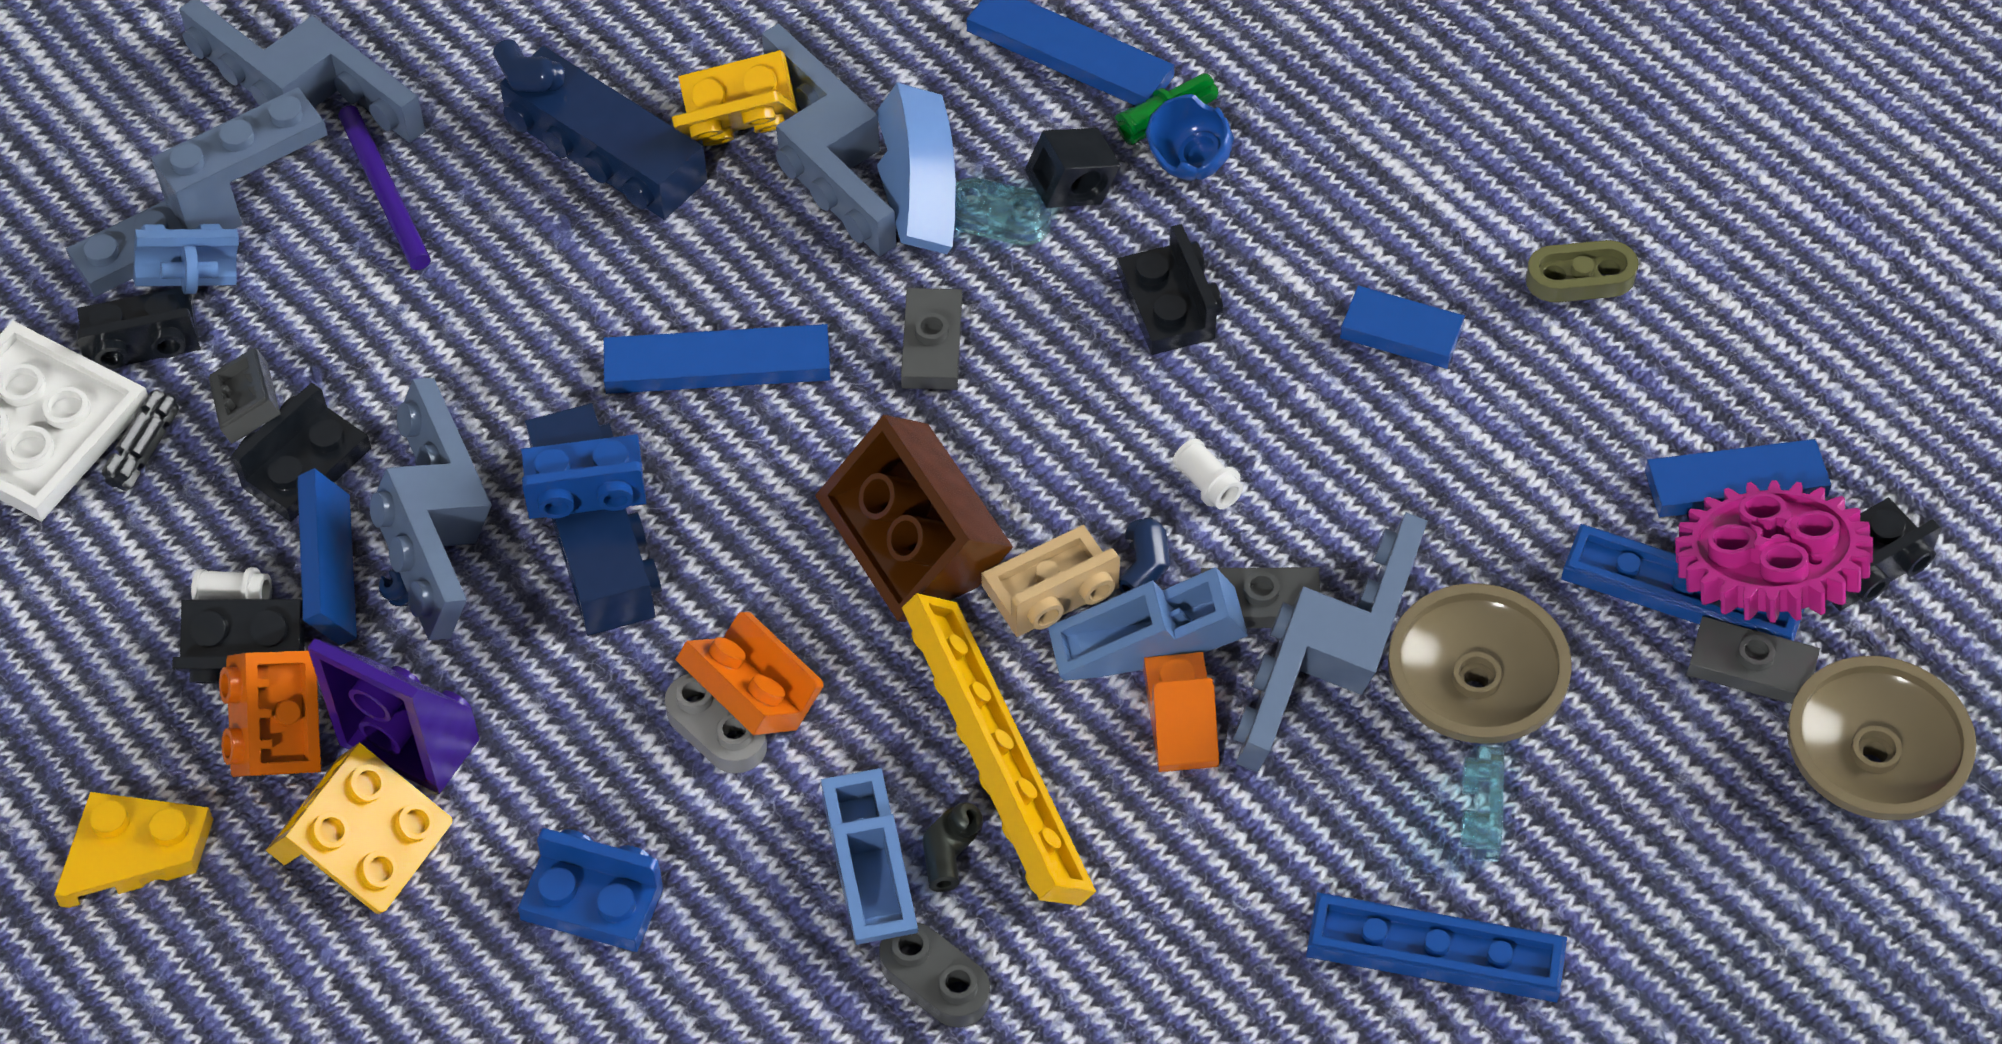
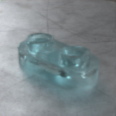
M965 178L956 182L954 229L1016 245H1032L1042 241L1049 234L1051 229V208H1046L1036 191L979 178Z
M1477 746L1475 758L1464 757L1462 794H1471L1473 798L1472 810H1463L1460 846L1471 848L1472 860L1498 862L1500 857L1504 790V750L1501 747Z

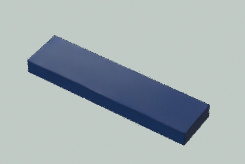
M981 0L966 19L967 32L1135 106L1153 97V92L1156 89H1165L1174 78V64L1027 0Z
M828 324L604 338V386L606 394L831 380Z
M1584 524L1579 526L1561 577L1563 581L1699 625L1703 616L1794 641L1801 621H1796L1788 611L1780 612L1776 622H1770L1766 612L1758 611L1748 621L1744 620V609L1739 607L1724 615L1721 613L1720 600L1703 605L1701 603V591L1689 593L1686 590V579L1679 578L1678 563H1676L1675 553Z
M1317 892L1306 957L1557 1003L1561 990L1567 937Z

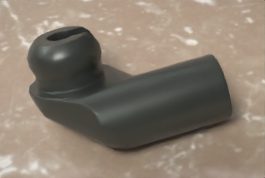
M962 802L946 810L924 833L922 841L929 888L933 891H950L960 884L956 857L975 839L977 832L983 825L982 813L971 803Z

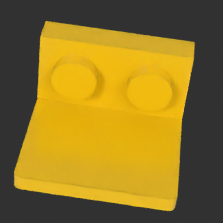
M779 50L678 76L686 113L673 116L672 122L676 130L696 141L702 140L703 146H714L730 142L735 139L733 132L754 127L755 133L775 131L778 124L798 113L785 53Z
M359 742L337 758L265 851L284 866L300 855H303L376 914H381L388 909L450 827L452 817Z

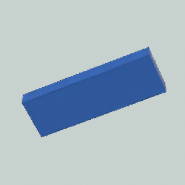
M1816 439L1647 459L1645 467L1646 478L1659 518L1689 514L1688 511L1690 509L1704 510V498L1711 497L1722 502L1724 501L1725 488H1730L1740 495L1746 493V486L1749 482L1755 484L1760 491L1768 490L1772 480L1778 481L1781 490L1788 491L1796 482H1802L1803 493L1810 494L1822 487L1825 488V497H1828L1831 488V482Z
M314 468L298 475L297 480L303 621L338 645H343L357 638L350 494Z

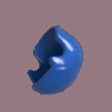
M1185 94L1163 102L1151 114L1145 131L1151 153L1159 166L1169 175L1187 181L1202 180L1215 174L1228 160L1234 141L1229 122L1224 117L1221 109L1204 104L1193 94Z

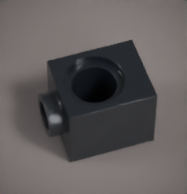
M1098 128L1042 131L1024 170L1046 208L1101 205L1121 165Z

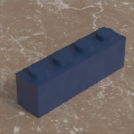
M542 46L531 57L549 58L551 61L559 62L564 67L566 79L564 85L559 90H547L543 93H522L514 90L508 84L506 78L499 83L504 104V116L515 130L521 133L528 132L545 143L554 155L560 158L567 157L584 168L588 175L596 182L601 184L606 182L623 193L639 209L646 208L665 220L707 182L703 145L676 130L673 126L545 46Z
M592 403L525 420L530 448L614 437L609 422L601 425L598 424ZM625 508L618 511L597 510L569 514L562 518H551L587 636L656 618L652 594L662 592L653 558L642 560L639 551L640 547L647 546L638 512L627 514Z

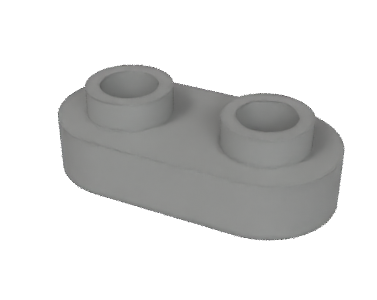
M690 674L683 675L671 683L665 694V706L670 725L714 766L728 773H744L752 770L762 762L767 752L766 734L752 735ZM692 696H704V698L698 702H689L686 700L687 698ZM732 731H741L745 733L742 737L738 739H730L726 737V735Z

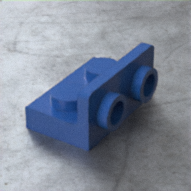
M638 434L521 449L524 473L522 485L529 519L543 517L556 519L574 513L597 510L618 511L629 506L647 504Z
M542 828L537 838L541 856L518 906L520 920L638 952L664 889L658 860L635 846L623 845L617 848L595 842L589 836L576 830L566 829L558 832Z

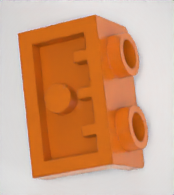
M739 612L723 638L686 641L675 659L752 735L796 731L824 686L822 679L751 612Z
M309 651L253 652L227 656L226 667H223L220 672L219 691L223 703L228 704L229 728L223 731L221 747L224 762L230 765L231 776L244 777L321 772L318 684Z

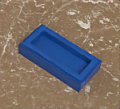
M1358 285L1341 326L1340 339L1448 369L1463 329L1465 315Z

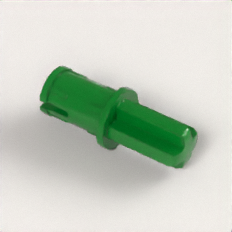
M1203 73L1169 91L1164 88H1158L1153 92V97L1135 107L1118 113L1115 116V119L1118 121L1116 123L1117 129L1127 144L1134 145L1146 138L1145 131L1150 116L1163 102L1185 94H1193L1204 104H1208L1218 97V88L1214 84L1212 77L1207 73Z

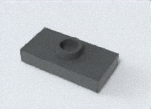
M907 288L901 368V387L903 389L958 390L962 289Z
M257 348L250 349L208 377L220 430L231 444L281 414L268 363Z
M1319 567L1217 568L1236 589L1246 628H1272L1282 603L1293 606L1303 586L1320 592ZM1201 568V573L1212 568Z
M1702 616L1686 675L1793 704L1799 689L1815 672L1820 648Z

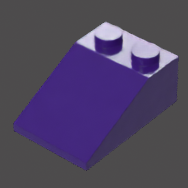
M314 638L307 648L339 745L349 750L360 742L399 775L440 794L480 740L470 704L452 691L444 690L440 693L422 684L414 674L405 668L393 666L391 669L370 658Z

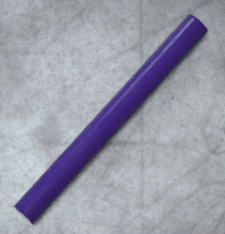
M353 105L342 108L338 113V118L411 269L422 270L430 264L431 258L358 108Z

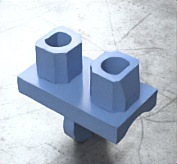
M144 224L140 230H135L133 265L135 287L182 286L184 294H197L198 286L236 285L237 250L239 246L237 229H222L220 224H200L196 229H167L163 224Z

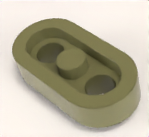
M1603 240L1550 245L1536 250L1531 255L1528 261L1525 280L1529 291L1537 298L1547 302L1557 303L1618 297L1624 295L1633 287L1639 263L1635 252L1627 245L1618 241Z

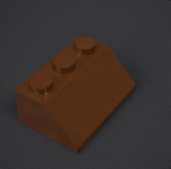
M883 414L815 495L896 620L900 622L908 621L902 607L916 593L951 601L978 588L982 583V572L997 566L1013 548L999 525L927 423Z

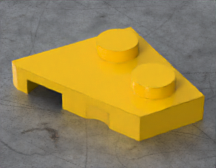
M90 792L54 894L59 906L65 908L80 905V896L113 887L116 888L118 894L143 888L147 883L154 880L169 881L196 873L214 820L209 807Z

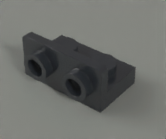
M1182 224L1170 227V243L1168 246L1117 258V274L1151 355L1214 340L1216 318L1218 315L1223 314V302L1219 288L1215 282L1208 283L1204 275L1205 263L1200 245L1197 241H1189Z
M182 287L77 308L80 329L76 331L82 355L108 369H117L124 365L159 358H171L179 354L201 350L192 295L184 294Z
M310 383L297 396H292L286 400L280 408L281 414L265 423L258 431L247 435L232 454L242 488L290 522L299 515L298 475L315 468L332 482H336L372 449L368 435L329 409L326 405L322 389L313 383Z
M1889 497L1860 513V521L1869 522L1870 537H1873V562L1870 563V577L1861 579V591L1859 593L1846 591V603L1844 605L1833 602L1832 604L1839 611H1842L1859 600L1863 603L1870 602L1877 598L1888 587L1889 583L1905 573L1908 576H1914L1923 571L1936 555L1934 547L1942 529L1936 521L1932 519L1917 527Z
M301 599L181 600L180 657H172V669L190 673L189 683L219 684L220 672L223 667H226V659L229 655L253 652L305 651V621H303Z

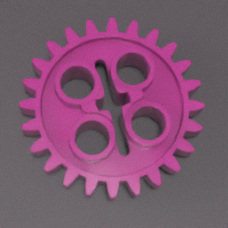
M1772 480L1768 490L1762 491L1755 484L1749 482L1746 486V493L1740 495L1730 488H1725L1724 501L1721 502L1717 499L1706 497L1704 498V510L1690 509L1688 511L1689 522H1680L1679 537L1675 538L1679 578L1686 579V590L1689 593L1701 591V603L1703 605L1720 600L1721 613L1724 615L1732 612L1737 607L1743 608L1744 620L1748 621L1758 611L1766 612L1770 622H1776L1779 613L1786 611L1796 621L1801 620L1802 609L1808 607L1820 615L1825 614L1826 600L1844 605L1846 603V591L1856 593L1861 591V579L1870 577V563L1873 562V537H1870L1869 522L1860 521V509H1845V498L1843 496L1826 501L1825 488L1822 487L1810 494L1803 493L1802 482H1796L1789 491L1781 490L1777 480Z

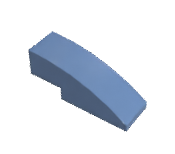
M896 83L876 111L887 147V152L877 164V168L889 206L895 211V225L900 242L948 254L953 247L956 178L952 136L943 96Z
M1216 567L1165 590H1162L1152 580L1048 627L1059 676L1064 681L1098 678L1143 670L1144 657L1197 652L1205 653L1248 636L1236 589Z
M882 768L821 779L822 800L855 944L859 945L918 933L894 815L891 814Z

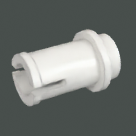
M1191 439L1176 451L1173 457L1175 468L1181 471L1201 491V500L1207 506L1225 509L1238 500L1243 491L1240 474L1233 467H1225L1204 446L1200 439Z
M249 567L245 572H219L197 569L192 579L191 596L192 600L271 599L272 581L269 574L261 573L257 567Z

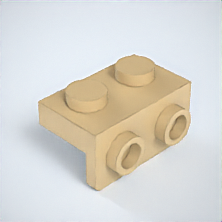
M1083 524L982 572V587L1016 637H1019L1033 629L1042 630L1055 624L1062 615L1085 604L1094 605L1105 600L1114 590L1119 588L1120 557L1113 548L1103 552Z

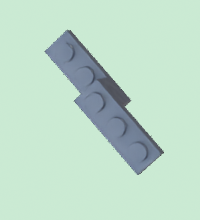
M191 0L179 8L186 30L182 36L190 51L200 59L206 57L218 66L221 74L229 83L235 86L238 84L242 85L252 93L259 105L299 87L315 108L338 91L347 102L351 104L357 102L369 111L382 129L385 131L393 130L409 143L426 132L418 96L313 15L263 50L200 0Z
M778 23L762 33L764 54L779 50L785 53L794 96L802 110L776 126L778 151H776L777 162L789 178H797L810 190L814 201L821 209L825 211L830 209L843 222L847 232L856 242H864L880 257L897 246L895 211L851 170L854 166L880 151L878 115Z
M297 87L151 157L164 201L67 247L66 251L70 262L93 296L97 297L133 279L135 230H140L144 224H163L167 229H196L200 224H220L222 229H235L241 226L242 222L230 182L327 136L324 120L300 88Z
M420 378L412 380L404 403H401L397 410L399 432L403 437L407 438L415 456L416 466L386 468L377 492L373 493L371 497L370 515L373 524L381 529L387 543L389 559L393 570L401 575L408 592V602L412 614L415 617H419L428 640L451 638L467 601L444 546L476 544L492 504L435 379Z
M1405 512L1395 531L1387 528L1384 529L1372 561L1381 564L1376 581L1367 578L1356 607L1304 586L1293 606L1282 603L1270 636L1280 639L1274 657L1264 653L1251 686L1261 691L1255 709L1247 705L1244 707L1233 735V740L1242 743L1235 764L1255 772L1260 770L1271 751L1299 671L1357 694H1363L1377 671L1428 522L1427 520Z

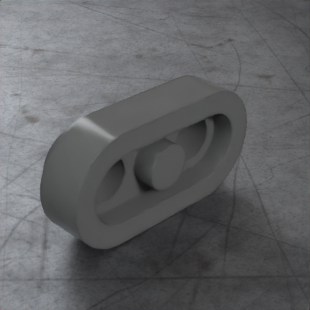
M917 922L918 933L881 940L879 947L880 966L885 978L940 1023L956 1028L967 1027L978 1022L986 1014L990 1005V982L987 974L978 964L932 928ZM907 945H916L921 948V951L915 955H905L900 950ZM954 982H963L969 986L966 991L961 993H954L947 987Z

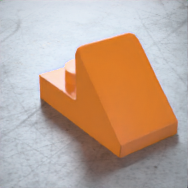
M1203 652L1144 657L1143 672L1158 772L1219 767L1214 682L1212 678H1207Z

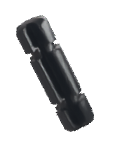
M153 390L148 394L140 407L145 412H138L115 448L119 454H112L102 469V475L109 486L127 491L135 484L141 474L137 468H144L166 433V430L162 427L170 426L179 411L176 398L170 393Z

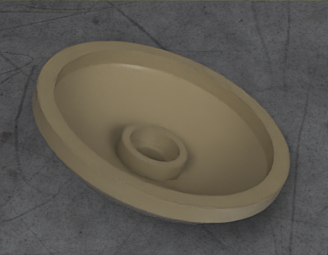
M1479 583L1444 587L1415 602L1398 621L1391 637L1388 654L1389 675L1394 690L1406 709L1416 719L1444 736L1480 744L1515 740L1543 726L1554 716L1563 703L1568 691L1572 671L1571 653L1567 640L1551 615L1537 603L1522 594L1503 587ZM1477 681L1484 687H1473L1468 685L1467 682Z
M1858 656L1842 659L1821 668L1799 689L1788 717L1787 737L1791 755L1807 782L1819 794L1838 807L1872 819L1908 820L1937 811L1959 794L1975 762V730L1972 720L1961 700L1944 682L1933 674L1899 659L1882 656ZM1864 755L1876 756L1881 762L1871 761Z

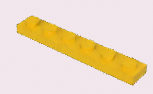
M916 593L902 607L912 629V639L923 652L934 676V686L945 699L956 722L957 735L967 746L979 771L980 784L990 795L1002 820L1003 833L1013 844L1026 871L1025 878L1027 884L1041 901L1081 906L1096 890L957 602Z

